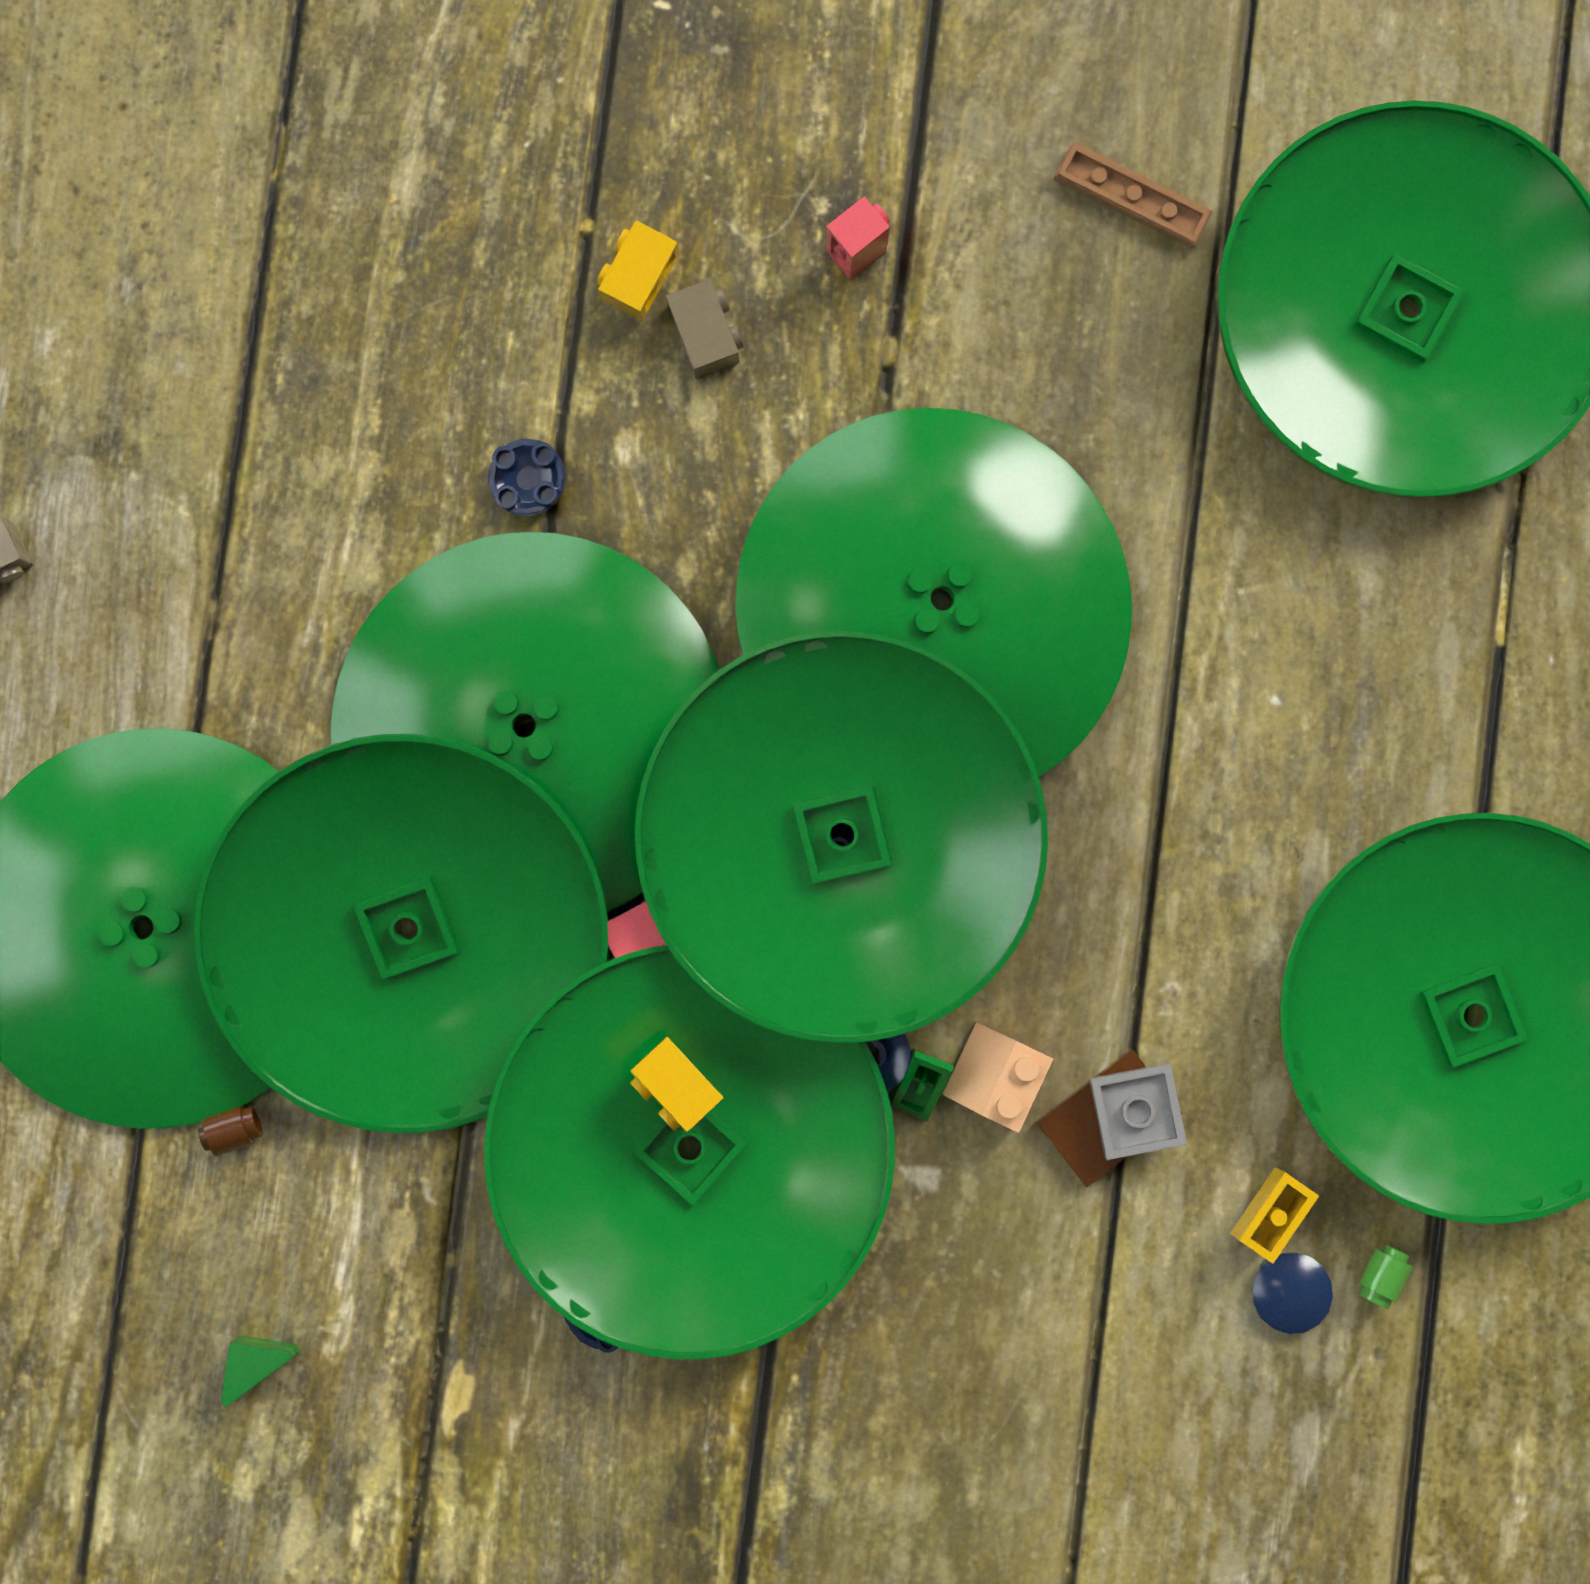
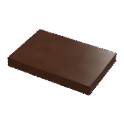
M1130 1049L1095 1077L1145 1068L1146 1066L1135 1051ZM1090 1081L1036 1121L1086 1188L1127 1157L1106 1160L1104 1157Z

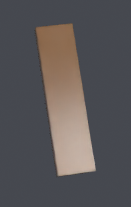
M1072 141L1053 179L1191 249L1195 248L1213 213L1212 210Z

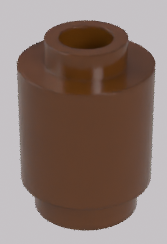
M238 1106L204 1118L203 1127L198 1129V1135L205 1151L211 1150L213 1155L217 1157L254 1144L255 1139L263 1136V1129L259 1115L253 1106L248 1108Z

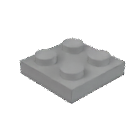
M1170 1063L1089 1078L1106 1160L1187 1145Z

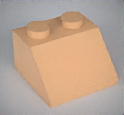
M975 1022L942 1095L1019 1133L1053 1058Z

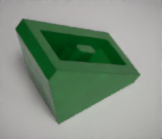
M913 1048L910 1062L903 1079L898 1084L890 1106L928 1121L952 1074L954 1066L947 1061Z
M239 1336L230 1342L221 1402L225 1408L301 1351L297 1344L247 1336Z

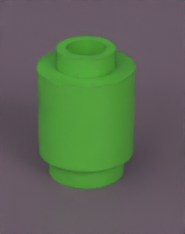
M1386 1245L1384 1251L1375 1248L1359 1281L1362 1287L1358 1294L1381 1307L1389 1309L1392 1301H1398L1413 1270V1266L1406 1263L1409 1255L1390 1245Z

